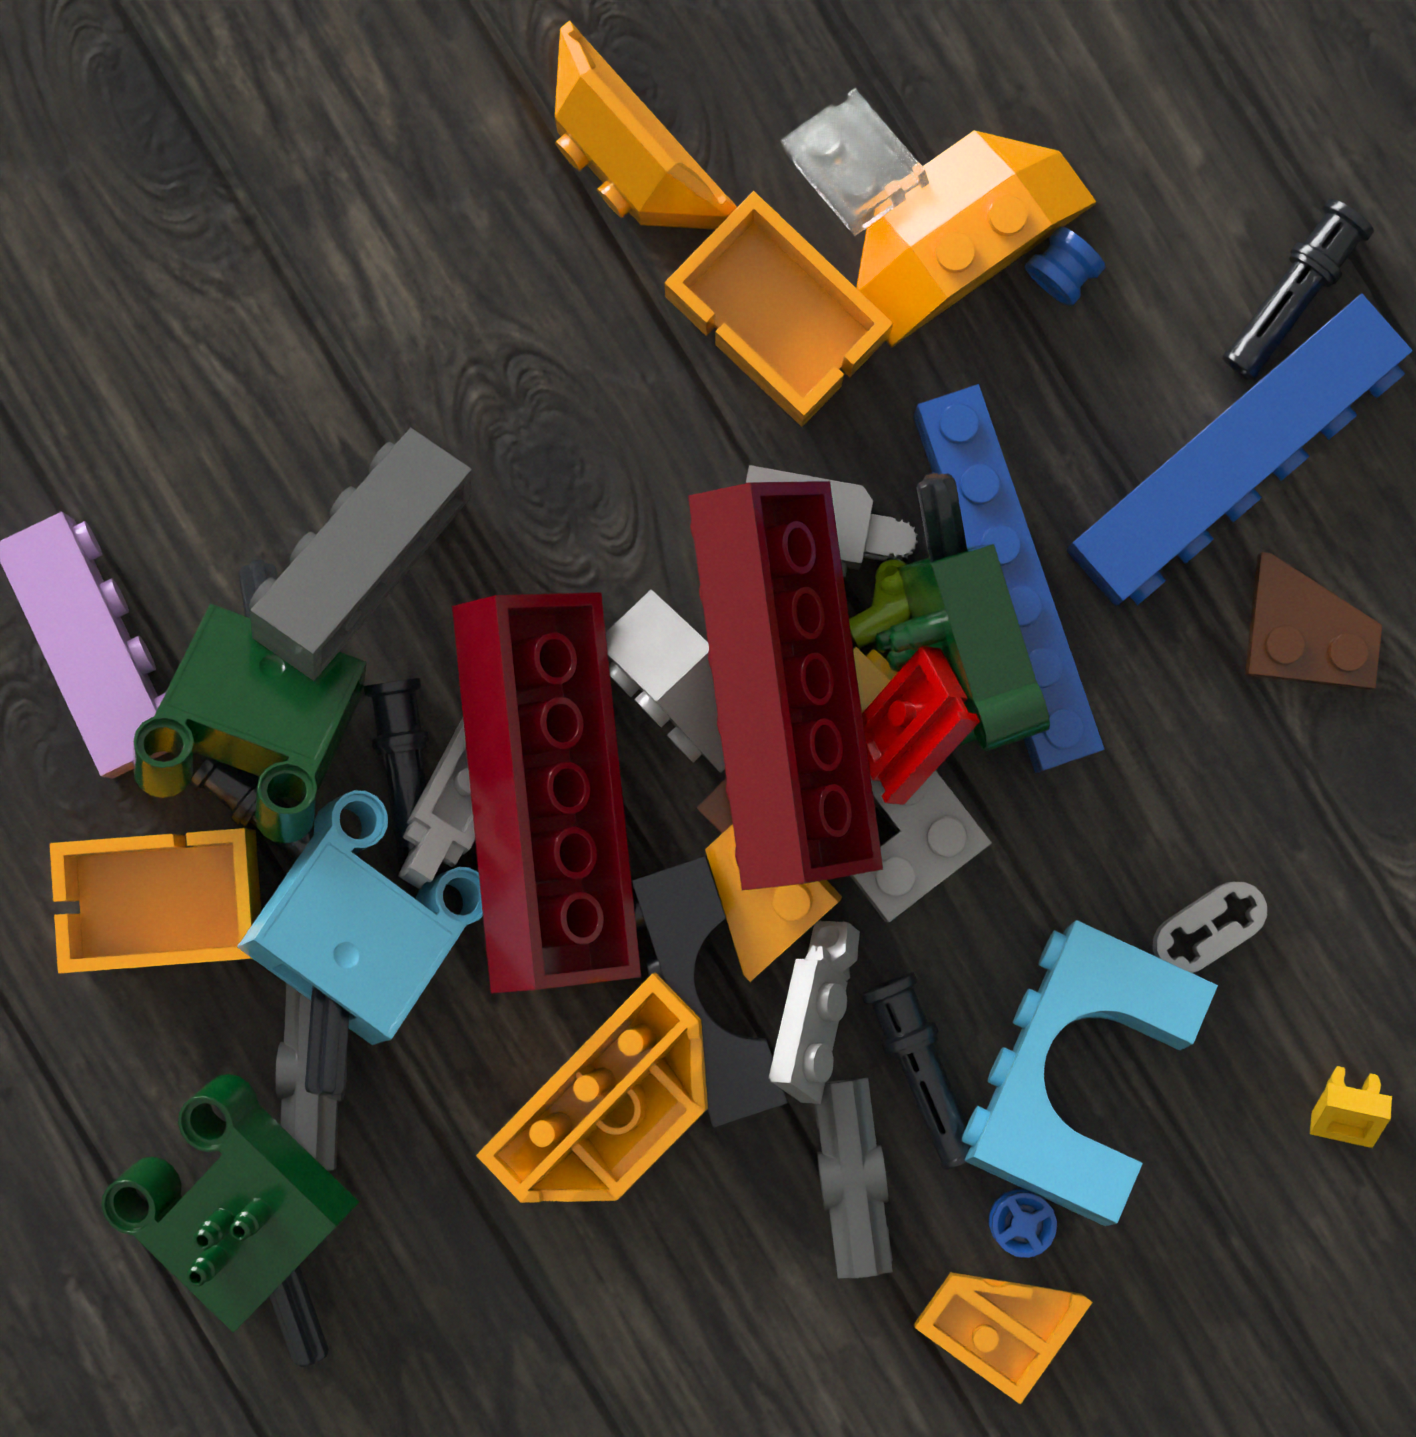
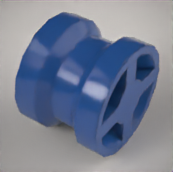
M1059 226L1049 237L1050 246L1043 254L1033 255L1025 264V268L1031 278L1057 301L1071 307L1081 297V286L1087 279L1097 278L1106 266L1100 255L1084 239L1066 227Z
M1015 1188L1004 1192L994 1201L989 1211L988 1225L993 1238L1006 1252L1016 1257L1030 1258L1041 1254L1052 1244L1056 1235L1057 1220L1052 1207L1041 1196L1026 1189ZM1012 1216H1014L1013 1219H1012V1221H1011V1227L1005 1229L1006 1227L1010 1226V1220H1011Z

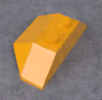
M569 20L561 27L555 103V122L558 134L561 136L555 144L561 153L578 171H581L585 166H588L603 183L597 188L598 193L607 205L621 218L629 212L640 225L717 229L737 208L734 202L718 187L585 39L574 24Z
M974 130L871 203L856 288L893 322L890 336L886 340L892 348L1046 240L1059 226L1064 227L1096 204V200L1060 151Z
M656 972L652 973L476 1156L520 1203L541 1201H617L708 1109L702 1022L700 1017Z

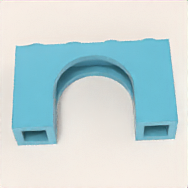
M1076 920L1065 929L1063 934L1054 930L1048 939L1038 964L1047 969L1038 992L1028 989L1013 1020V1024L1022 1027L1013 1050L1003 1047L998 1054L987 1081L997 1087L987 1110L979 1106L974 1110L964 1131L962 1142L971 1145L965 1158L966 1162L1103 1226H1109L1118 1223L1143 1163L1079 1134L1061 1120L1053 1109L1045 1089L1044 1065L1048 1050L1057 1034L1067 1024L1086 1018L1113 1020L1173 1048L1182 1050L1194 1043L1218 985Z

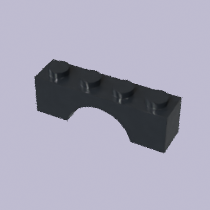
M706 857L633 880L632 883L636 894H633L636 932L638 934L649 931L656 955L645 958L649 975L656 972L700 1017L702 1022L708 1109L702 1116L709 1114L714 1128L786 1104L787 1100L784 1091L769 1079L773 1058L766 1038L746 1037L723 1028L707 1013L697 994L694 969L698 951L708 934L726 918Z

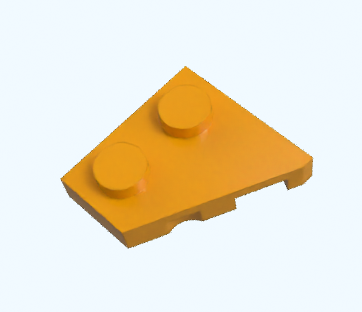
M732 824L705 851L743 975L751 982L841 900L842 896L827 880L742 891L739 868L735 859L736 844Z
M950 1272L914 1323V1327L1021 1404L1093 1302L1081 1293Z

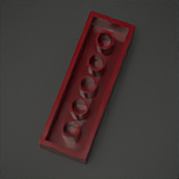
M830 481L750 482L688 495L691 513L690 528L695 543L700 579L699 595L704 609L709 646L708 661L713 675L718 712L717 727L722 741L727 778L726 793L731 807L736 844L735 859L739 868L742 891L806 884L883 870Z
M602 593L494 595L452 606L491 993L539 990L641 977Z

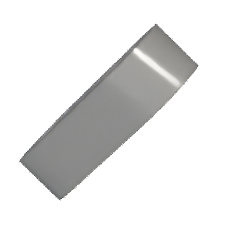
M1227 882L1217 886L1164 921L1157 928L1153 937V952L1155 956L1190 973L1203 969L1255 935L1263 927L1267 918V903L1263 894L1255 886L1246 882ZM1228 894H1231L1235 899L1247 897L1250 900L1252 906L1245 912L1249 922L1242 927L1237 921H1230L1216 929L1211 920L1224 913L1228 908L1224 900ZM1203 926L1208 935L1192 946L1193 953L1196 956L1192 961L1188 962L1183 956L1173 958L1169 956L1167 949L1174 944L1173 937L1170 934L1174 929L1178 928L1181 933L1190 934Z

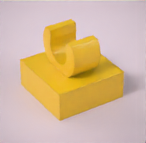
M1337 1066L1329 1078L1324 1092L1312 1110L1310 1134L1373 1148L1391 1119L1392 1096L1379 1094L1381 1088L1378 1075L1371 1073L1364 1082L1362 1090L1346 1087L1344 1083L1345 1068Z

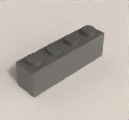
M411 427L396 444L387 442L377 452L369 467L370 474L357 489L350 486L339 495L331 508L329 521L317 534L311 531L303 536L291 554L290 565L277 580L272 577L265 580L256 590L250 601L252 638L313 681L316 680L470 500L472 469Z

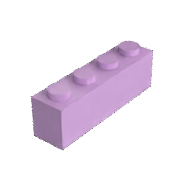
M60 512L1 540L0 563L100 776L113 779L134 769L133 740L135 732L142 722L154 717L165 693L158 696L148 676V673L156 670V667L146 644L139 635L131 639L121 619V616L129 613V609L119 587L112 578L104 582L94 559L102 556V552L91 528L86 521L77 525L74 518L64 512ZM156 752L149 757L155 759L168 752Z

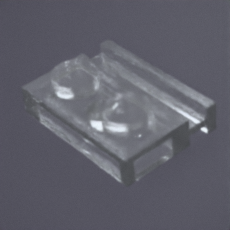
M854 88L847 93L848 100L836 108L831 104L780 141L786 155L852 234L856 236L906 200V193L918 185L924 188L929 184L926 170Z

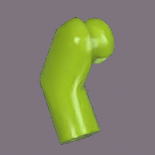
M889 559L879 565L875 575L876 584L872 607L849 619L851 637L858 649L875 641L877 633L890 629L892 625L909 620L911 611L903 589L902 578L897 567L906 565L904 561Z

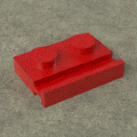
M921 646L862 713L870 775L874 781H881L885 789L881 797L887 804L904 805L980 722L977 714L969 713L964 705L968 698L941 648Z

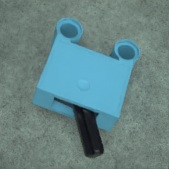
M354 790L327 803L318 811L314 821L313 837L237 946L241 951L311 1000L305 1089L308 1093L320 1096L340 1095L344 1090L348 1028L371 1045L391 1040L466 925L478 921L483 916L479 872L469 867H457L434 876L430 883L427 881L423 884L415 899L355 855V853L375 845L384 836L388 827V814L384 804L377 796L367 791ZM342 809H348L359 817L362 825L359 839L347 836L340 825ZM446 884L455 887L462 896L463 908L460 915L450 912L445 906L443 891Z

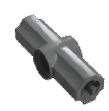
M286 983L284 1042L279 1044L276 1060V1095L278 1100H282L280 1125L326 1170H335L337 1166L339 1102H343L345 1096L347 1054L344 1090L340 1095L320 1096L306 1092L305 1075L311 1000Z
M868 1078L825 1082L821 1104H814L822 1151L817 1152L823 1206L824 1210H829L837 1277L838 1279L862 1278L893 1272L889 1229L886 1224L884 1203L889 1201L882 1147L876 1144Z

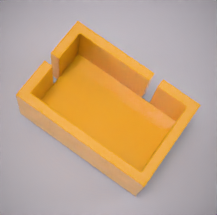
M755 191L664 282L665 297L706 336L714 328H717L715 331V345L801 427L840 389L844 373L840 369L851 377L889 338L893 326L892 321Z
M240 828L188 832L186 835L162 834L50 843L53 902L79 901L80 914L54 915L58 973L253 959L237 948V946L261 912L256 830Z

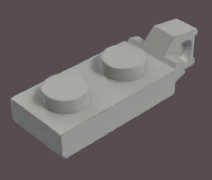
M463 718L407 821L409 826L403 835V838L414 844L409 852L398 877L418 889H421L425 882L428 881L430 883L433 880L442 862L450 867L456 865L460 856L468 852L475 841Z
M817 921L813 927L806 958L796 959L769 1079L773 1084L801 1103L821 1104L825 1082L828 1081L833 1070L832 1050L838 1023L843 1018L847 1007L846 987L848 982L846 981L850 978L849 967L858 958L860 933L850 923L844 921Z

